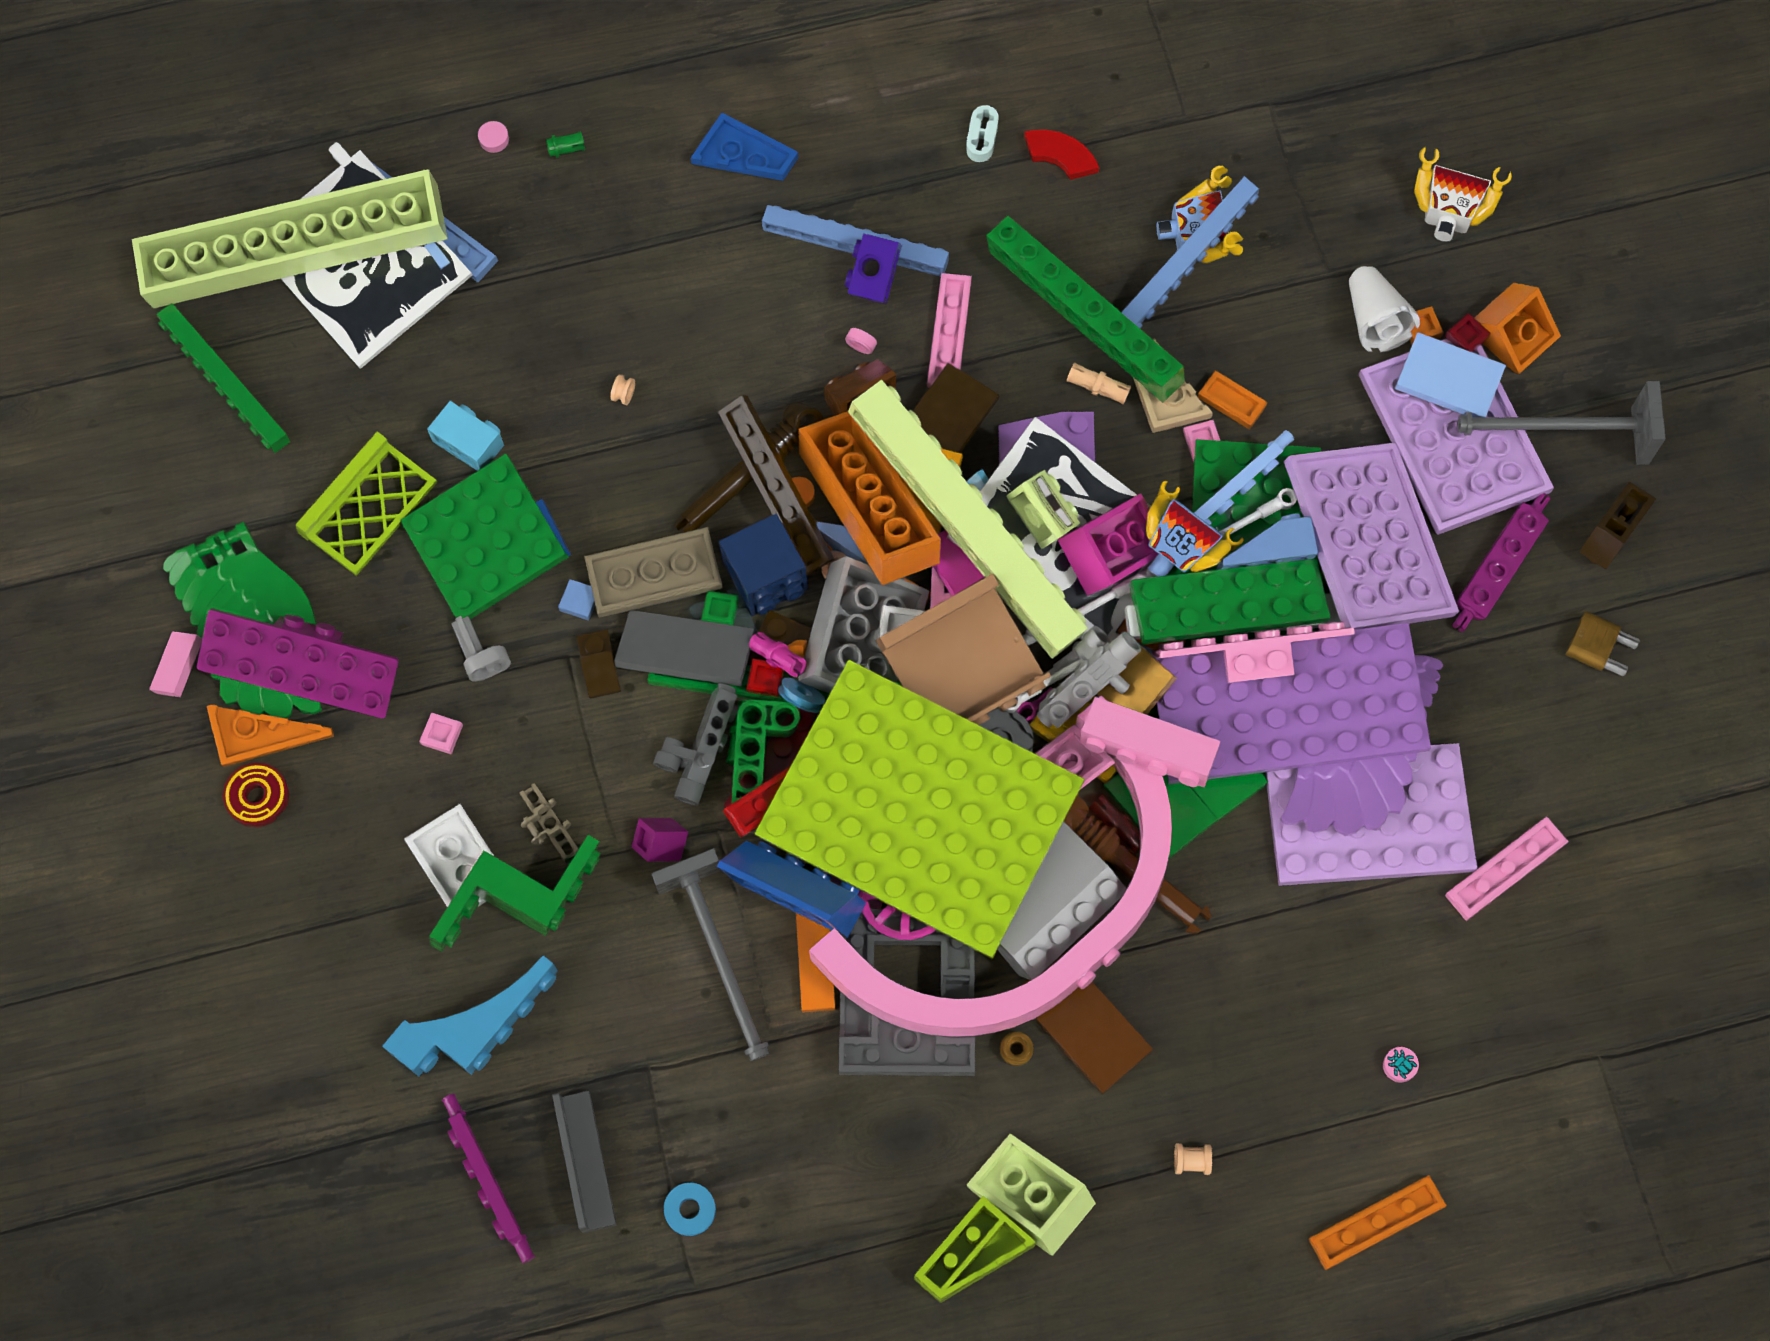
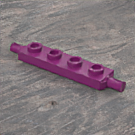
M1546 493L1537 496L1532 505L1523 502L1517 507L1458 597L1456 604L1462 612L1453 623V627L1455 629L1458 628L1457 631L1464 632L1472 619L1482 621L1487 617L1549 520L1542 514L1543 509L1550 501L1548 495L1544 498Z
M455 1093L444 1097L442 1102L450 1115L448 1120L452 1126V1129L447 1132L455 1148L462 1147L467 1159L462 1162L471 1179L477 1177L482 1189L477 1191L486 1210L492 1207L497 1219L492 1221V1224L501 1240L507 1238L511 1245L515 1247L522 1264L535 1258V1255L526 1240L527 1236L526 1234L523 1235L465 1118L466 1112L462 1110Z

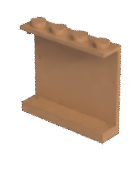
M993 574L876 640L902 687L977 725L989 720L990 717L987 713L998 707L1003 712L1017 704L1018 701L1015 697L1027 691L1028 695L1031 696L1046 687L1043 681L1051 677L1049 672L1043 674L995 588L999 584Z

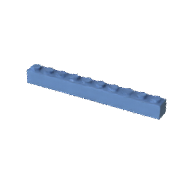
M1244 176L1122 311V314L1141 329L1143 326L1141 323L1146 318L1150 319L1155 313L1154 309L1158 304L1162 305L1168 299L1167 294L1171 290L1175 291L1180 286V280L1184 275L1187 277L1194 270L1193 265L1197 261L1201 262L1207 255L1206 251L1218 244L1221 234L1223 232L1226 234L1233 226L1231 223L1236 218L1239 220L1246 212L1245 208L1249 204L1253 205L1259 198V188Z
M767 205L762 219L764 231L852 254L857 239L862 240L863 233L896 241L902 245L897 263L898 266L940 277L941 273H945L949 261V252L942 248H931L923 243L916 244L903 238H893L888 234H877L869 229H858L849 224H839L834 220L820 219L815 215H804L796 210H785L780 206Z

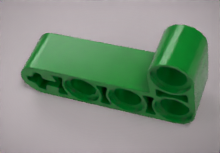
M747 700L739 707L731 804L763 784L766 736L789 737L796 732L800 716L798 709L792 703ZM748 711H755L761 716V720L756 724H748L744 721L743 715ZM781 713H787L792 716L794 722L784 727L780 726L775 718ZM746 743H754L759 748V752L754 756H746L742 753L741 747ZM747 774L752 775L757 780V784L753 788H743L738 782L740 777Z

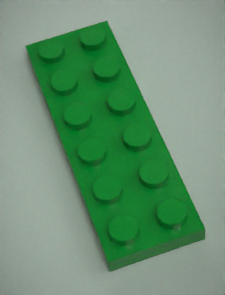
M1317 558L1134 579L1129 584L1142 644L1325 623L1331 618Z

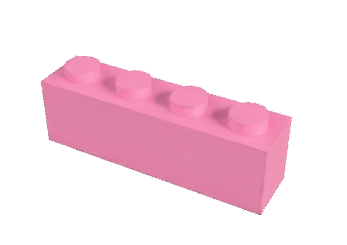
M1095 697L1080 738V743L1084 744L1092 752H1106L1116 756L1123 763H1137L1147 767L1150 772L1156 775L1164 776L1167 774L1178 778L1184 785L1190 787L1201 786L1204 788L1221 742Z

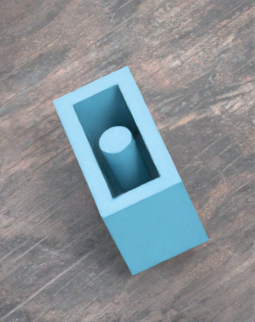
M449 401L427 429L432 442L477 471L490 464L504 446L500 435L501 431L495 424L488 420L482 422L476 418V414L469 407L463 404L459 407Z

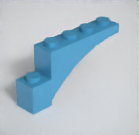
M542 956L513 985L474 1008L446 1018L409 1024L404 1020L384 1043L383 1047L418 1077L423 1071L427 1073L435 1066L439 1059L437 1055L440 1051L472 1075L475 1070L480 1071L491 1058L490 1052L497 1043L501 1045L509 1038L513 1032L511 1026L519 1017L524 1018L529 1014L535 1005L533 1000L541 990L546 992L556 980L555 973L558 970L550 960Z

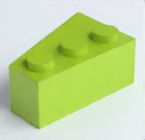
M982 1196L914 1275V1280L942 1303L1032 1249L1036 1242L987 1198Z

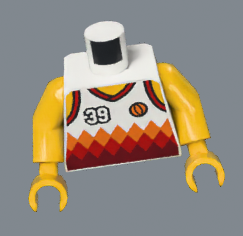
M1424 147L1419 153V158L1423 164L1418 169L1414 193L1420 209L1425 212V222L1436 226L1434 236L1441 241H1451L1454 231L1466 233L1470 225H1479L1493 214L1503 194L1501 189L1503 185L1511 181L1512 174L1510 171L1508 179L1500 182L1496 177L1501 168L1498 167L1493 173V180L1495 182L1493 186H1490L1491 181L1438 165L1431 169L1432 164L1439 158V151L1435 149L1434 158L1431 161H1427L1424 158L1426 147Z

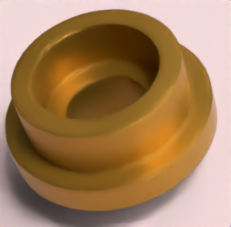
M1011 1032L1001 1041V1057L1010 1065H1024L1033 1055V1043L1022 1032ZM1014 1044H1019L1023 1048V1052L1019 1055H1014L1010 1051V1047Z

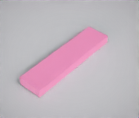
M941 273L927 382L928 388L931 387L947 363L961 369L972 276Z
M1546 816L1447 892L1445 896L1467 921L1560 850L1569 841Z

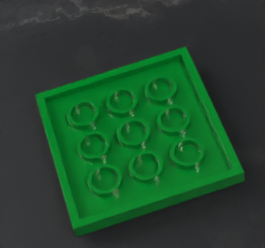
M507 454L499 457L400 520L456 618L469 616L472 619L569 558Z

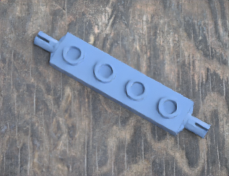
M1285 430L1274 441H1270L1265 451L1201 506L1195 514L1210 525L1212 522L1208 518L1215 511L1221 515L1232 506L1234 502L1231 500V497L1238 491L1243 496L1256 484L1253 478L1260 471L1265 476L1279 464L1275 458L1294 440L1293 435Z

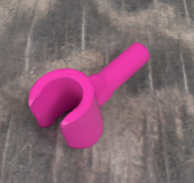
M1050 687L1032 703L1023 702L1017 712L1021 714L1027 708L1033 710L1032 715L1026 719L1028 723H1031L1037 716L1040 702L1046 698L1053 688Z

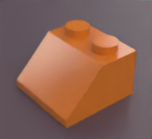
M1513 283L1475 317L1491 333L1483 345L1517 374H1520L1561 337L1538 287Z

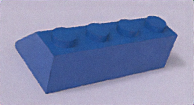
M745 841L719 861L717 867L737 884L830 930L835 928L840 935L846 938L849 937L866 905V902L858 896L860 890L844 881L839 886L830 881L832 877L817 868L810 872L802 868L804 865L802 861L788 854L783 859L775 855L777 852L775 848L761 841L757 846Z

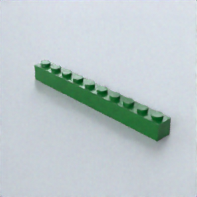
M172 303L157 313L160 319L158 322L160 327L165 332L168 330L171 333L169 337L176 345L180 343L182 346L180 349L185 356L193 358V365L198 370L202 369L205 372L203 376L210 384L213 382L216 385L215 390L221 397L226 396L228 399L226 402L232 410L236 408L239 411L237 414L244 423L248 422L251 425L249 429L255 436L259 435L262 438L261 443L267 450L271 448L274 453H277L290 443L287 434Z

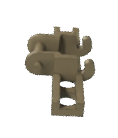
M535 783L527 790L519 792L533 813L530 817L526 816L521 823V827H528L534 836L531 842L533 844H542L543 840L549 837L565 862L572 859L579 849L566 831L571 826L569 820L564 821L562 825L551 809L556 804L555 799L552 798L547 802ZM531 792H535L539 797L535 803H531L527 797ZM554 818L556 820L555 827L551 829L544 826L545 820ZM538 821L544 831L539 833L533 824L534 822ZM563 833L564 839L557 842L555 837ZM564 844L571 845L573 848L571 854H565L562 849Z

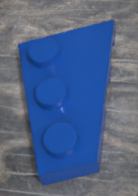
M721 113L690 159L693 165L784 181L798 160L799 155L797 151Z

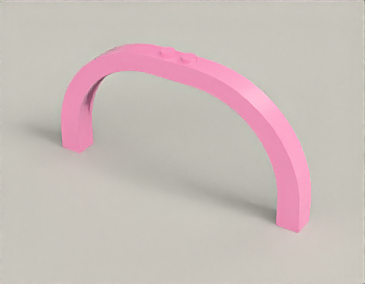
M1092 704L1077 717L1076 726L1081 731ZM1107 753L1114 760L1113 766L1124 780L1137 811L1141 842L1137 869L1127 891L1116 907L1054 965L1028 983L1008 992L975 999H950L922 994L903 987L874 969L835 928L809 950L811 961L844 995L861 1008L886 1022L916 1032L949 1037L976 1036L1016 1027L1040 1016L1060 1003L1077 987L1081 989L1087 987L1096 977L1094 972L1102 965L1105 967L1110 966L1119 957L1120 952L1118 950L1134 935L1152 908L1164 878L1171 845V809L1163 777L1150 772L1145 766L1137 763H1123L1116 756Z

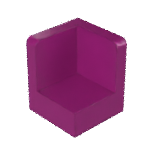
M639 818L631 848L647 862L680 861L688 831L672 818Z

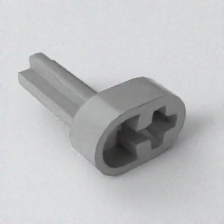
M469 616L465 618L457 617L456 621L451 623L466 658L463 664L469 680L475 682L485 680L506 670L510 666L511 661L505 647L498 645L483 650Z

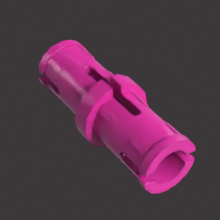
M758 632V636L754 634L750 639V649L767 659L766 662L769 665L782 668L793 677H798V674L801 675L806 668L805 659L791 652L789 647L783 642L773 641L762 632Z

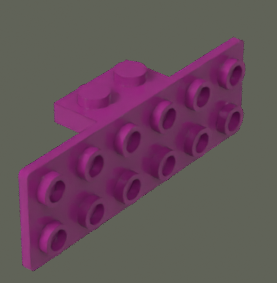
M212 608L207 614L197 669L378 718H385L399 659L394 656L341 643L344 632L337 631L334 626L326 623L314 625L304 622V619L299 616L285 615V617L281 616L274 624H269Z

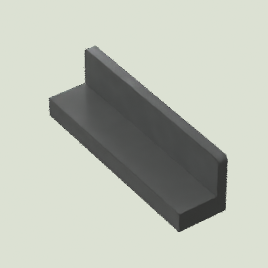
M589 1091L564 1097L560 1093L552 1094L578 1228L585 1234L617 1226L591 1094Z

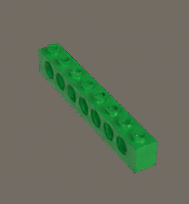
M1007 216L986 235L990 254L1162 403L1185 383L1184 366L1012 218Z

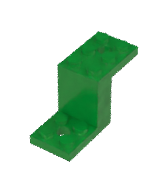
M587 835L553 891L483 850L430 934V945L440 952H443L446 945L452 948L462 932L460 930L461 921L464 917L467 919L472 917L479 905V897L544 936L547 935L550 929L555 932L565 917L566 909L563 907L568 901L573 904L582 889L584 882L581 880L584 873L590 876L600 860L601 853L597 851L599 841Z

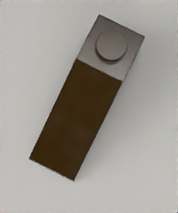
M1629 482L1579 552L1592 563L1607 569L1656 498Z

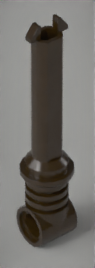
M800 402L792 403L784 411L783 418L781 419L782 422L776 423V427H772L770 432H767L783 463H785V457L788 455V452L791 453L794 450L793 447L799 446V429L824 420L818 410ZM806 415L805 423L800 426L801 419ZM744 460L684 511L674 526L678 530L681 529L683 533L697 530L753 480V477Z

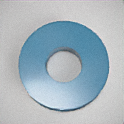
M784 678L782 685L778 687L779 694L786 701L808 712H820L822 710L821 705L826 702L824 696L818 690L798 682L794 678Z
M696 1183L678 1185L671 1190L664 1203V1216L667 1223L675 1232L685 1236H694L704 1232L712 1224L716 1213V1206L712 1195L705 1187ZM686 1200H694L700 1207L698 1215L692 1219H686L680 1214V1207Z

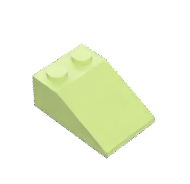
M1012 1134L1008 1135L967 1184L970 1190L980 1198L982 1196L987 1198L1036 1242L1037 1246L1051 1256L1055 1254L1096 1204L1085 1184Z

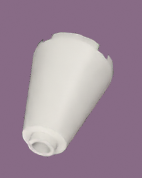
M1363 266L1353 272L1349 278V287L1362 346L1367 351L1372 352L1371 348H1379L1380 352H1385L1407 342L1412 337L1410 331L1415 325L1417 329L1420 325V319L1415 309L1376 268Z

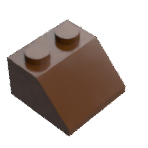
M879 359L871 363H862L855 368L854 372L844 377H835L828 382L827 386L824 387L825 401L834 416L847 412L853 400L880 380L887 387L890 385L896 390V374Z

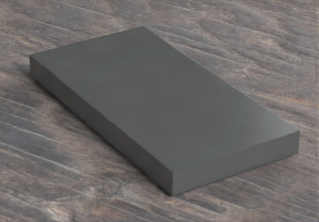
M630 610L614 660L615 667L741 686L751 651L749 642L754 635V629Z

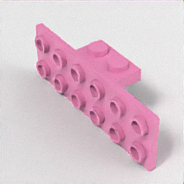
M1344 622L1318 624L1319 631H1313L1312 626L1286 628V635H1280V630L1255 632L1254 639H1248L1247 634L1223 636V642L1216 643L1215 638L1191 640V646L1183 647V642L1159 644V650L1151 652L1152 656L1155 655L1156 658H1165L1223 650L1227 683L1294 675L1291 642L1355 634L1354 628H1345Z

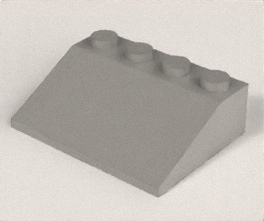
M848 556L831 563L804 656L806 668L801 675L799 674L798 682L823 692L831 693L848 660L892 682H897V677L876 642L879 635L882 606L924 611L929 590L903 579L881 585L869 565Z
M1063 822L997 949L1019 976L1029 980L1035 979L1047 969L1127 891V888L1110 867L1065 822Z

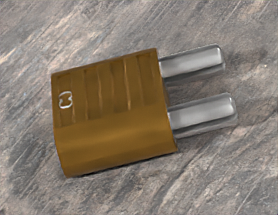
M1585 611L1565 655L1597 670L1602 671L1605 668L1624 676L1627 673L1628 666L1609 658L1613 646L1617 641L1636 649L1640 640L1620 631L1621 626Z

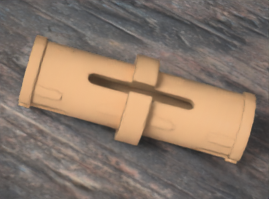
M1076 363L1073 364L1067 378V382L1082 386L1092 391L1091 394L1097 396L1100 394L1121 404L1125 403L1131 389L1130 385L1113 380L1102 371L1097 373Z

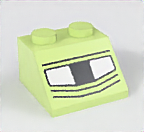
M1045 470L1025 481L1006 496L1041 549L1080 524L1077 519L1078 512L1071 502L1064 500L1059 492V483L1051 474L1048 475Z

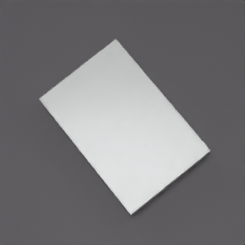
M461 804L404 838L447 907L483 850L493 855ZM479 897V900H478V902H479L478 907H479L480 905H482L483 903L486 902L485 900L481 899L480 897Z

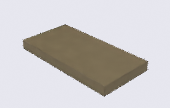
M708 527L584 556L599 618L723 588Z

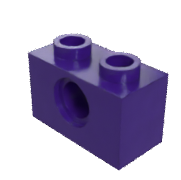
M863 233L862 240L857 239L854 246L853 257L857 258L854 270L849 269L846 277L845 287L849 288L848 294L887 305L902 245L896 241ZM872 260L878 261L880 265L879 272L874 276H867L865 274L866 264Z

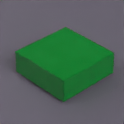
M707 591L701 621L734 626L739 596Z

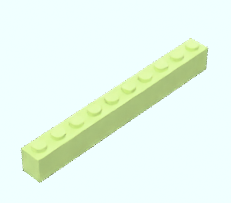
M880 380L852 401L848 413L985 578L991 574L994 575L999 584L995 588L997 593L1053 659L1081 637L1088 629L1085 625V618L1076 608L1072 609L1064 600L1065 595L1060 587L1055 583L1051 584L1043 575L1044 570L1041 564L1034 558L1030 559L1024 552L1021 540L1015 534H1009L1004 528L1000 515L994 509H989L985 505L977 487L973 484L969 485L961 476L962 471L958 464L952 459L948 460L941 452L942 448L938 440L933 435H927L921 428L918 416L912 410L907 411L900 402L901 398L898 392L890 385L887 387Z

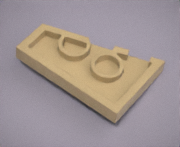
M1134 379L1152 433L1212 417V411L1207 405L1204 406L1195 395L1196 391L1190 383L1187 384L1185 382L1162 403Z

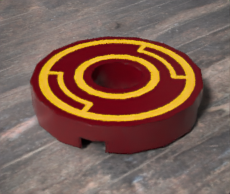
M254 762L241 766L230 775L224 784L222 798L225 809L234 820L246 827L259 828L273 823L277 820L276 817L281 812H284L288 806L290 792L287 781L276 768L266 763ZM255 788L264 789V797L259 802L253 803L248 800L251 790Z

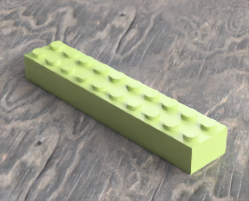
M429 169L135 238L132 239L140 295L153 308L170 305L171 303L175 304L434 243L448 238L438 184Z

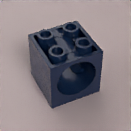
M777 514L719 541L723 565L751 617L758 613L760 615L767 614L769 610L775 609L777 604L785 600L793 601L801 597L805 590L808 589L806 566Z

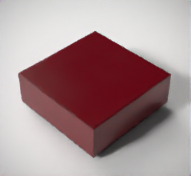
M1468 313L1446 333L1445 337L1456 347L1473 353L1490 337L1491 333Z

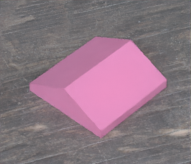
M1072 725L1038 751L1036 755L1084 778L1085 781L1081 787L1082 789L1112 766L1114 760L1106 752L1095 753L1088 750L1084 744L1080 743L1081 730L1076 725Z

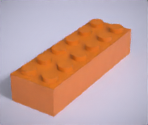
M848 411L799 429V455L881 585L940 564L941 539L895 468Z

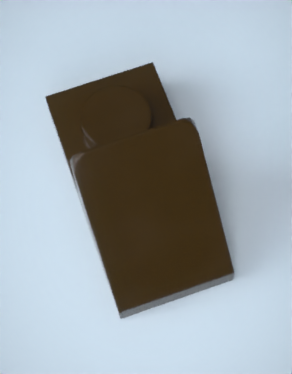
M608 629L576 636L589 698L621 692Z

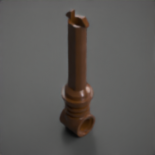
M1077 795L1064 822L1104 862L1107 861L1132 881L1139 858L1121 844V837L1116 833L1118 830L1116 827H1108L1107 825L1101 827V820L1095 822L1096 816L1093 814L1090 817L1088 816L1089 808L1087 804ZM1163 878L1155 901L1188 926L1187 933L1198 934L1201 929L1192 922L1199 914L1209 921L1211 918L1209 907L1205 906L1202 909Z

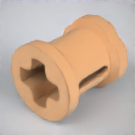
M1176 1143L1174 1152L1175 1174H1182L1183 1171L1203 1172L1204 1175H1210L1212 1170L1211 1145L1183 1147L1181 1143Z

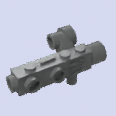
M718 683L716 690L711 694L692 749L684 748V743L679 740L666 737L661 751H657L653 761L654 766L672 773H677L679 767L685 768L674 794L675 799L698 806L710 769L715 762L716 753H721L727 742L728 735L724 734L727 722L731 723L738 711V705L734 704L737 697L735 688Z

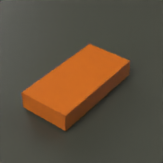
M1216 370L1198 393L1200 400L1249 430L1267 405L1265 400Z

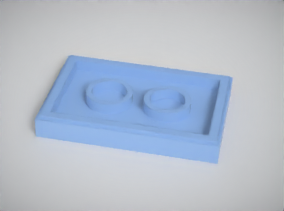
M1417 332L1395 389L1461 414L1471 412L1472 417H1486L1506 365Z

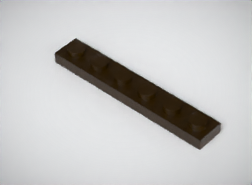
M741 395L718 411L772 515H778L804 562L806 575H811L834 560V557L749 397Z

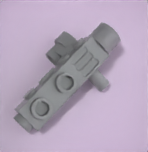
M1093 626L1084 634V639L1074 647L1077 655L1084 661L1075 672L1068 676L1056 689L1053 688L1046 698L1040 702L1037 716L1045 726L1051 727L1054 725L1056 728L1060 727L1108 683L1120 694L1128 690L1130 684L1119 673L1127 667V663L1141 652L1140 645L1129 633L1122 632L1112 642L1106 633L1097 626Z

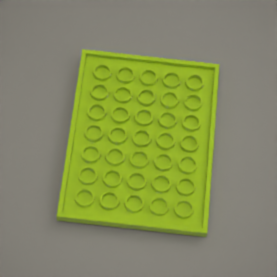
M848 660L758 826L755 835L993 959L1085 779Z

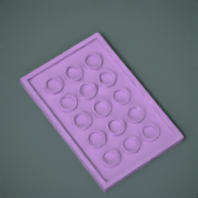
M1448 339L1441 340L1445 343L1455 346ZM1479 346L1473 352L1488 358L1482 346ZM1409 352L1360 370L1359 377L1391 442L1396 443L1409 479L1437 535L1523 502L1533 500L1543 493L1549 494L1554 489L1525 430H1472L1471 435L1465 436L1464 433H1458L1457 428L1458 415L1461 413L1395 389ZM1499 382L1486 417H1518Z
M1396 443L1288 456L1284 464L1303 517H1311L1318 551L1317 556L1341 622H1344L1345 628H1354L1355 630L1402 623L1410 624L1449 618L1459 612Z
M1459 743L1431 745L1430 751L1417 753L1416 761L1409 762L1412 768V783L1403 787L1406 802L1400 814L1388 813L1385 823L1376 831L1367 830L1365 827H1362L1356 834L1348 836L1338 833L1333 825L1327 830L1313 833L1307 831L1304 821L1294 825L1283 824L1280 818L1293 792L1297 768L1265 772V777L1268 780L1267 794L1278 885L1475 872L1477 870Z

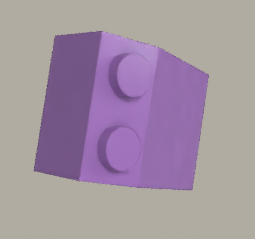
M1059 412L1036 417L1095 462L1094 412ZM1034 418L999 425V465Z

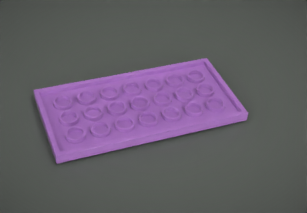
M1409 623L1355 629V634L1291 642L1294 675L1227 683L1223 650L1156 658L1177 677L1176 681L1156 703L1158 719L1221 741L1208 779L1427 752L1431 749ZM1167 775L1168 785L1181 783L1178 778Z

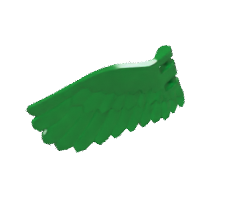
M245 521L236 524V528L228 532L222 530L206 537V541L196 545L193 543L177 550L164 562L163 569L167 573L170 572L169 583L175 586V595L179 601H183L182 604L185 612L191 613V624L193 627L198 626L197 635L203 638L208 611L212 608L269 624H274L281 616L296 615L303 618L304 622L316 625L312 604L303 589L258 549ZM242 540L247 551L236 555L232 543ZM213 553L218 564L207 568L202 557ZM211 673L213 679L220 680V696L225 703L230 706L238 702L242 711L259 715L266 712L270 716L288 719L291 717L293 705L306 714H317L322 710L318 701Z

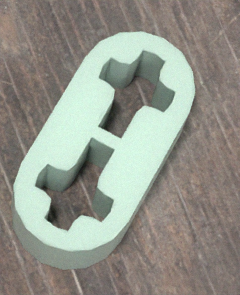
M988 105L977 107L971 117L966 149L968 157L976 162L987 161L992 156L998 129V113L993 107ZM983 117L989 118L986 129L981 128ZM979 139H984L982 151L976 150Z

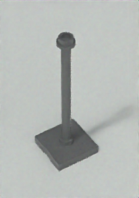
M1660 381L1646 382L1631 407L1632 417H1472L1471 412H1465L1464 414H1459L1457 420L1458 433H1464L1465 436L1471 435L1472 430H1633L1637 465H1649L1666 439Z
M713 848L651 874L659 895L682 887V889L686 888L749 1046V1049L744 1051L745 1055L749 1056L750 1061H754L770 1054L768 1051L769 1044L768 1042L762 1043L698 884L701 882V878L721 871L717 867L719 860Z

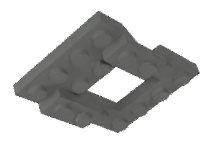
M883 909L870 910L877 918V916L882 912ZM896 910L887 918L883 925L901 932L902 912ZM861 912L849 937L842 936L873 968L874 945H941V998L974 999V949L938 930L923 938L899 940L877 931ZM913 917L910 918V932L928 926ZM840 991L839 1075L975 1076V1036L949 1037L908 1030L886 1022L867 1012Z

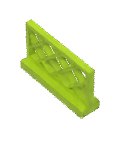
M376 432L296 523L298 534L307 541L313 542L357 576L402 524L400 520L408 516L435 486L437 480L390 445L387 439L379 432ZM388 454L399 461V472L381 473L380 463ZM403 465L406 466V467H407L408 469H410V470H409V471H404V470H403ZM377 468L378 473L372 474V472ZM419 476L426 483L419 491L406 492L404 477ZM401 477V493H383L382 479ZM367 480H379L380 495L361 496L360 486ZM357 491L358 497H351ZM413 497L412 500L407 504V498ZM403 498L404 509L399 514L386 515L384 500ZM381 500L382 516L363 518L362 502ZM358 503L360 518L341 520L340 509L345 504ZM337 514V520L331 521V519ZM386 521H393V522L387 527V522H386ZM383 522L384 532L379 538H365L364 523ZM360 524L362 539L343 541L342 525ZM338 526V542L326 543L318 537V534L324 527ZM373 544L367 551L366 545ZM363 545V556L355 565L345 558L344 547ZM340 547V553L333 548Z

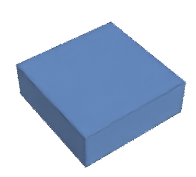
M570 579L558 606L559 611L589 621L595 607L592 588L589 585Z

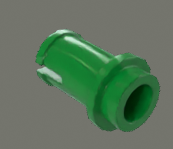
M581 131L555 137L553 134L551 138L546 139L549 157L555 156L557 159L561 154L585 151Z

